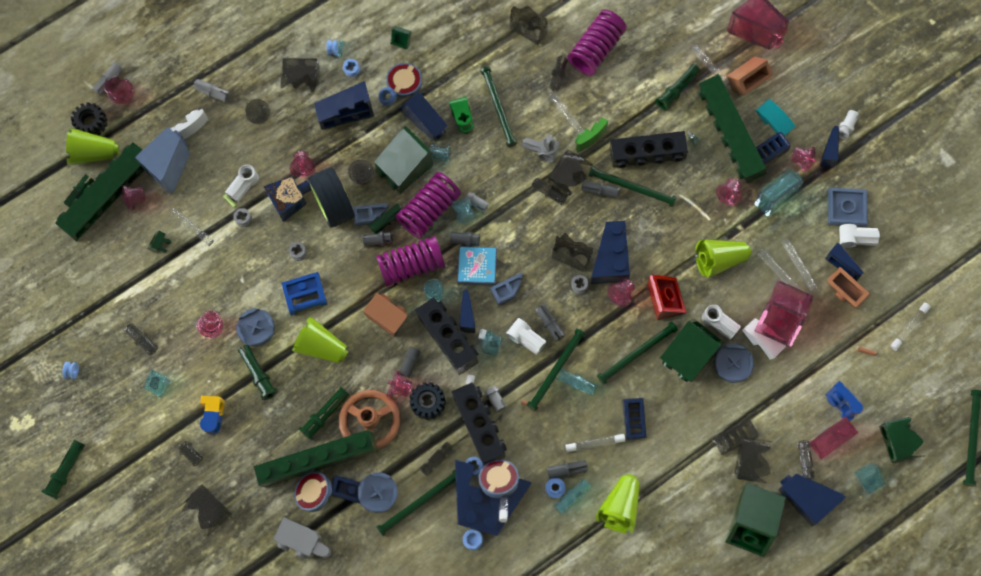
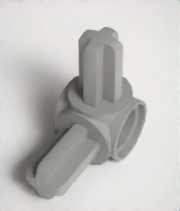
M550 134L548 137L545 136L541 142L525 138L522 144L524 149L537 152L539 158L546 162H554L560 143L553 139V135Z

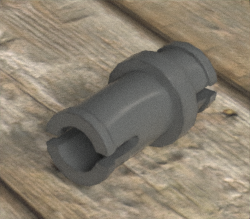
M381 231L379 234L363 235L364 247L393 244L392 232L384 233V231Z
M451 232L450 244H464L470 247L472 245L479 246L480 234Z
M409 347L408 353L404 355L405 359L398 374L410 378L415 363L419 361L420 350Z

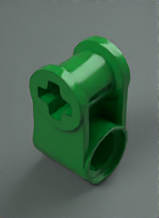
M467 97L449 101L458 130L464 134L471 132L474 126Z

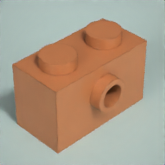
M754 56L726 77L733 92L746 95L771 78L773 73L768 60Z
M841 267L827 280V283L837 291L835 295L843 303L847 300L857 310L871 297L870 293Z
M376 293L363 310V315L394 337L408 317L407 311L400 305H393L390 302L391 299L382 293L380 295Z

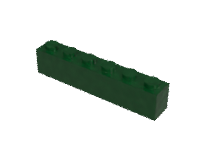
M717 74L700 82L701 90L698 91L702 101L706 100L708 104L705 106L709 116H714L716 121L713 124L717 132L721 131L723 134L721 140L724 147H729L731 151L728 154L732 163L736 162L739 167L736 171L740 179L744 178L746 183H749L766 175V167L720 75Z
M134 142L131 145H127L122 150V154L118 158L113 159L109 167L97 176L96 181L92 185L87 186L83 194L70 204V208L58 216L55 224L77 242L145 171L135 158L142 149Z
M365 430L256 465L254 470L258 486L266 488L310 472H316L376 453L378 449L373 432Z

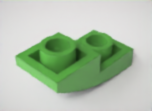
M601 118L599 122L594 123L591 131L585 129L583 134L579 133L575 140L576 151L581 152L594 144L606 131L608 120Z

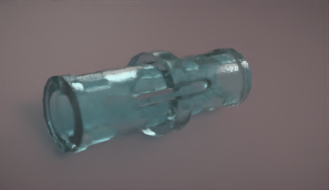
M563 368L557 377V380L573 386L572 389H579L590 396H593L598 386L583 379L581 375L578 374L577 376Z
M582 478L571 490L568 489L566 491L567 494L554 504V507L563 515L574 503L577 504L580 501L579 499L592 486L586 479Z

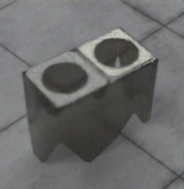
M513 6L511 9L510 29L539 45L548 33L547 19H541L529 6L521 9ZM518 21L527 22V30ZM535 29L540 30L539 38L535 34Z
M283 58L280 87L284 88L289 83H292L294 89H297L302 83H305L313 93L317 83L319 86L320 65L317 58Z
M567 150L549 175L548 183L561 192L571 195L572 193L568 186H576L587 179L581 164L593 166V164Z
M566 233L560 238L556 236V242L552 249V259L585 272L593 254L592 247H587L583 242H574ZM561 247H566L570 251V256H559L557 250ZM582 254L586 256L587 264L585 266L575 258L577 255Z
M740 437L735 466V476L737 479L767 483L761 477L767 476L771 472L767 460L761 453L770 450V446L765 444V442L773 441Z
M203 484L180 505L185 504L182 511L190 509L199 510L198 522L201 529L208 528L207 536L211 535L232 514Z

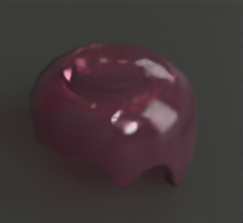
M114 76L104 84V90L109 100L117 104L129 102L135 94L134 86L128 79L122 80L118 76Z

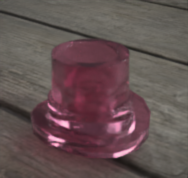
M810 146L809 149L796 147L793 151L791 162L802 166V171H808L815 162V147Z
M298 151L293 155V161L290 163L289 168L293 175L304 177L313 174L316 166L315 162L309 158L307 152Z
M729 178L725 184L719 185L716 188V195L724 204L736 205L742 197L740 192L742 185L737 179Z
M126 185L122 186V201L125 202L129 210H134V205L146 200L141 186L126 188Z
M622 279L618 284H611L609 286L608 295L613 303L625 307L632 302L631 294L635 287L631 281Z
M208 310L198 318L196 328L201 335L214 338L222 332L223 321L216 311Z
M395 370L392 381L388 380L390 386L386 395L391 397L393 394L407 397L412 381L400 376V372Z

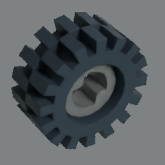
M423 382V385L418 384L416 389L413 388L412 394H410L409 402L412 411L421 419H435V416H440L441 411L445 409V396L437 384L433 385L432 382H429V384ZM430 396L432 404L429 406L424 405V397Z

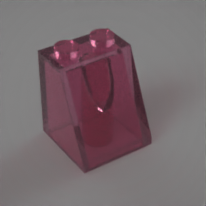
M748 0L732 12L727 32L770 50L774 46L778 47L784 41L783 37L788 31L787 27L790 21L768 0Z
M777 280L754 331L791 348L807 318L814 296Z

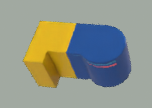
M201 396L200 404L205 407L204 417L200 421V427L209 435L217 434L221 428L225 402L221 397Z

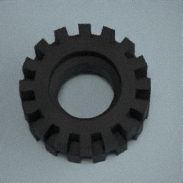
M86 102V106L83 103L80 104L81 108L77 106L75 108L77 112L73 111V116H71L73 127L87 133L101 135L99 131L102 130L104 132L106 129L103 126L107 127L108 125L106 122L108 119L103 110L95 103L91 105L90 102ZM90 115L96 117L92 124H83L86 117Z

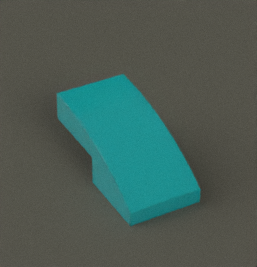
M770 99L755 110L764 124H769L776 134L782 132L785 136L796 127L785 112Z

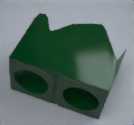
M911 417L884 422L879 426L892 463L924 457L912 455L924 441L915 431L909 429L911 427L909 425Z

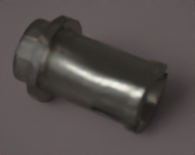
M185 441L178 447L179 454L184 455L193 466L198 465L203 460V457L192 447L191 442Z

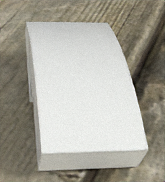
M203 109L194 110L190 114L185 115L186 123H179L170 129L173 132L177 130L183 136V140L191 136L208 121Z
M756 318L742 330L753 345L759 344L769 359H774L786 347L772 330Z

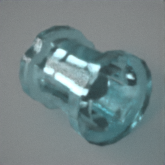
M432 143L430 147L432 159H440L448 163L451 147H441Z

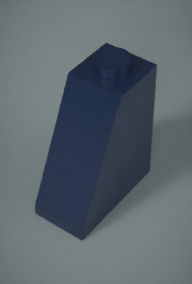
M420 92L399 108L430 139L435 137L439 139L446 133L444 129L448 125Z
M797 473L792 477L788 474L780 482L782 486L778 489L812 527L846 498L842 493Z

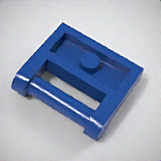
M318 272L281 283L291 316L296 315V312L312 307L328 305ZM317 293L319 295V298L296 305L293 303V300Z
M841 381L837 382L825 394L827 401L842 412L841 417L844 421H851L855 415L863 410V405Z

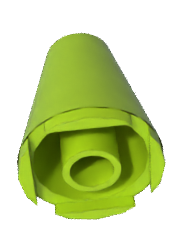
M69 128L70 133H67L66 153L70 154V158H66L68 165L115 159V155H119V144H116L115 140Z
M704 239L699 240L695 247V252L699 254V258H696L698 270L702 276H707L706 278L713 277L746 262L751 256V248L745 242Z
M309 316L306 321L308 323L306 327H302L292 351L339 363L340 360L344 361L349 352L345 350L347 346L318 321Z
M631 474L621 476L596 512V520L599 523L600 520L605 522L604 527L619 533L626 534L627 530L633 533L636 524L640 482L637 480V477Z

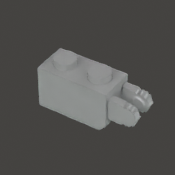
M283 518L273 539L278 542L277 547L285 551L291 548L296 551L295 555L306 559L307 556L313 558L314 555L325 559L331 556V548L320 543L322 539L319 533L287 518Z

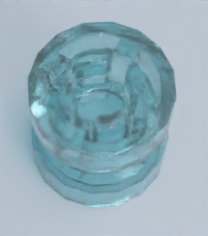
M469 198L459 199L452 204L453 210L457 212L458 223H466L476 217L474 210L470 207L471 202Z
M430 279L425 282L424 292L426 299L429 301L434 297L437 302L442 300L444 296L442 283L437 279Z

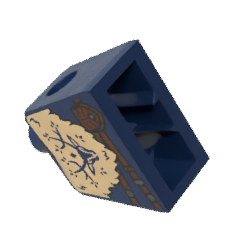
M293 177L264 186L283 222L306 206L307 203L303 195L312 191L307 180L297 185Z

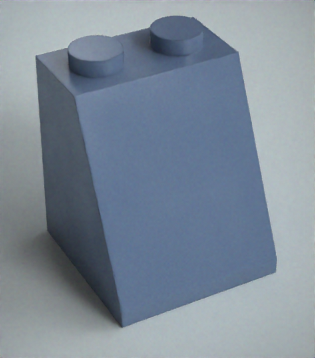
M167 127L135 158L143 169L171 195L176 188L190 152L187 149L188 144L183 140V136L177 130L173 132Z

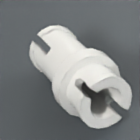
M848 111L844 122L840 123V138L848 139L849 134H852L854 131V125L859 118V114L856 111Z

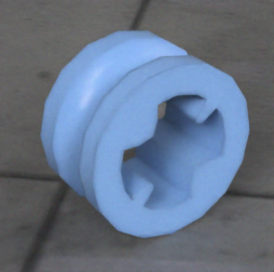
M327 40L328 56H331V54L338 56L337 40H334V42Z
M348 59L343 63V70L347 76L354 77L359 74L360 66L356 60ZM350 65H353V71H350Z
M66 361L62 370L63 378L68 379L70 377L71 379H76L79 372L78 363L73 362L71 364Z
M470 457L465 463L473 464V461L477 462L479 469H475L472 473V476H477L483 468L482 461L477 457Z

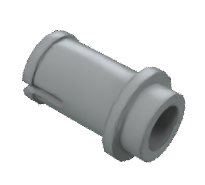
M471 192L468 193L464 201L467 203V206L471 205L482 213L487 210L489 202L476 196V193L472 194Z
M493 386L485 391V396L489 398L497 413L507 406L499 393L500 389Z

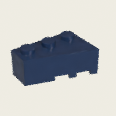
M365 81L314 103L322 130L375 117Z
M625 221L606 222L591 277V284L629 282L630 267Z

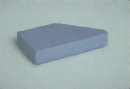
M388 203L354 206L355 226L371 225L381 217V213H385L388 209Z
M522 273L490 287V291L498 306L516 298L523 278Z

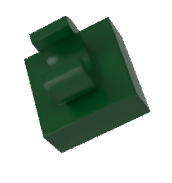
M394 26L392 28L390 44L407 50L410 45L411 30Z
M157 231L147 249L152 252L158 250L161 253H166L167 250L162 247V243L171 244V240L164 238L165 233Z

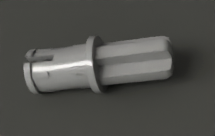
M113 62L106 73H102L101 79L93 87V90L97 94L102 95L111 83L114 84L115 78L123 71V68L118 63Z
M199 79L194 82L193 88L207 94L210 98L214 97L224 103L229 99L230 92L216 87V84L211 85Z

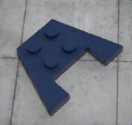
M455 460L457 525L497 536L506 523L499 521L500 510L505 509L508 511V520L532 482L519 478L518 487L511 495H505L503 498L490 497L481 488L469 485L475 465Z

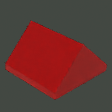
M659 275L649 276L647 286L657 320L685 314L686 309L677 278Z

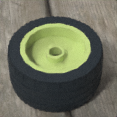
M332 167L307 178L317 204L330 228L341 225L355 217L347 193Z

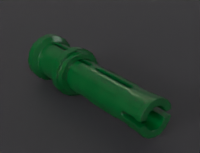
M692 64L673 86L667 87L665 93L655 100L657 106L664 111H668L670 105L680 98V93L701 72L700 68Z
M248 344L243 345L245 351L240 347L238 353H240L253 376V384L261 392L262 400L274 397L278 390L273 388L269 381L270 376L263 372Z
M340 387L316 414L310 415L308 422L303 427L298 428L299 431L312 441L313 435L320 428L324 427V422L349 396L348 392Z
M73 440L55 473L50 475L51 479L46 488L42 489V493L56 500L58 499L57 495L62 486L67 484L66 478L85 447L84 444Z

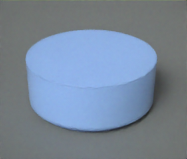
M470 529L463 535V544L469 550H477L483 544V536L478 530Z

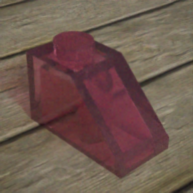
M845 416L809 442V445L819 458L823 459L858 434V431Z

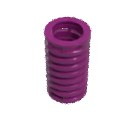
M601 10L595 21L591 23L587 31H585L575 47L567 55L570 64L582 74L593 76L597 71V67L601 66V62L605 60V57L609 55V52L612 51L620 37L626 32L627 26L624 20L610 10Z
M436 172L429 180V183L425 184L424 188L420 189L419 193L415 194L414 198L409 201V204H406L397 213L396 219L406 231L414 237L421 239L428 231V227H432L434 222L438 221V217H441L443 212L453 205L452 201H456L461 196V191L446 175ZM447 184H449L453 188V191L447 186Z
M435 235L431 239L419 240L418 245L415 242L411 244V247L405 245L404 250L402 247H398L397 252L394 249L391 250V258L387 252H384L381 256L376 255L387 288L393 286L394 283H401L402 279L404 281H408L409 277L414 279L416 274L420 277L423 272L429 274L430 270L435 272L438 268H446Z

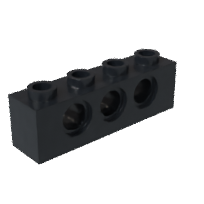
M685 131L610 140L612 167L644 166L647 163L662 164L665 161L672 160L680 162L686 159L688 154ZM663 147H669L671 150L666 151ZM645 149H651L653 152L647 153ZM632 151L634 155H628L626 152Z
M433 297L416 308L415 312L460 376L479 363L477 359L479 354L473 345H468L466 342L468 338L462 330H457L455 327L457 323L454 318L447 316L445 313L447 309L441 301L437 302ZM436 318H442L439 323L433 322ZM448 332L453 333V335L449 338L444 337V335ZM458 347L464 348L460 353L454 352Z
M471 382L451 391L483 466L493 460L505 458L504 451H507V447L503 439L499 440L496 433H499L495 421L491 423L488 417L491 415L488 405H483L480 399L483 397L479 386L475 387L474 383ZM470 402L478 404L474 410L468 409L467 405ZM479 419L486 422L481 428L475 426V422ZM484 438H493V444L490 446L484 445Z

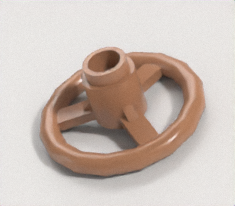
M362 390L352 395L343 404L339 414V429L342 436L347 437L351 435L347 428L346 417L348 413L357 417L361 426L371 432L378 426L380 418L392 413L393 424L391 430L384 439L376 442L378 450L387 446L397 436L401 425L400 411L396 402L386 393L377 390ZM371 397L380 399L387 404V406L377 411L372 407L358 409L353 406L357 401Z

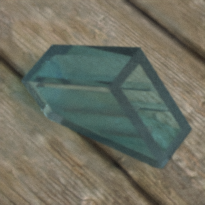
M791 169L787 170L761 189L755 204L769 216L801 188L804 182L802 177Z

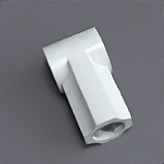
M243 165L238 171V176L225 193L233 200L239 202L250 187L258 183V173L251 165ZM248 173H252L250 178H245Z
M844 224L839 227L840 245L844 248H852L857 245L877 246L879 244L880 232L878 228H857L854 224Z
M709 305L702 314L704 324L712 326L729 340L733 338L741 327L724 314L717 305ZM708 312L715 313L716 319H711L708 316Z
M520 318L506 332V335L512 341L522 344L536 356L547 343L546 340L532 331L531 327Z

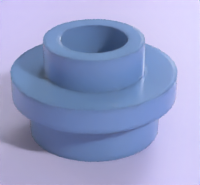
M390 87L381 89L378 95L379 101L386 106L392 105L396 100V92ZM390 94V99L386 100V95Z
M559 478L550 479L545 487L546 493L551 498H560L566 489L565 483ZM554 484L559 486L558 491L552 490Z

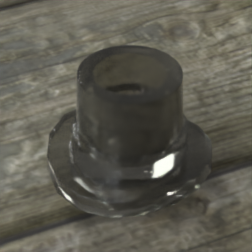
M262 99L251 100L245 108L246 118L254 124L264 123L270 116L269 105Z
M356 160L348 168L350 179L360 185L369 183L374 174L372 164L366 160Z

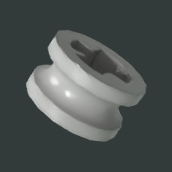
M241 208L235 211L233 217L238 226L246 227L250 225L252 216L247 209ZM241 215L247 216V217H245L246 220L242 221L241 218H240V216H241Z
M294 242L289 247V254L294 260L300 261L306 257L307 250L303 243ZM298 248H300L302 253L299 252L298 255H296L294 250H298Z
M577 275L572 279L571 286L575 293L583 294L588 290L589 283L585 276ZM583 281L584 287L577 288L576 282Z

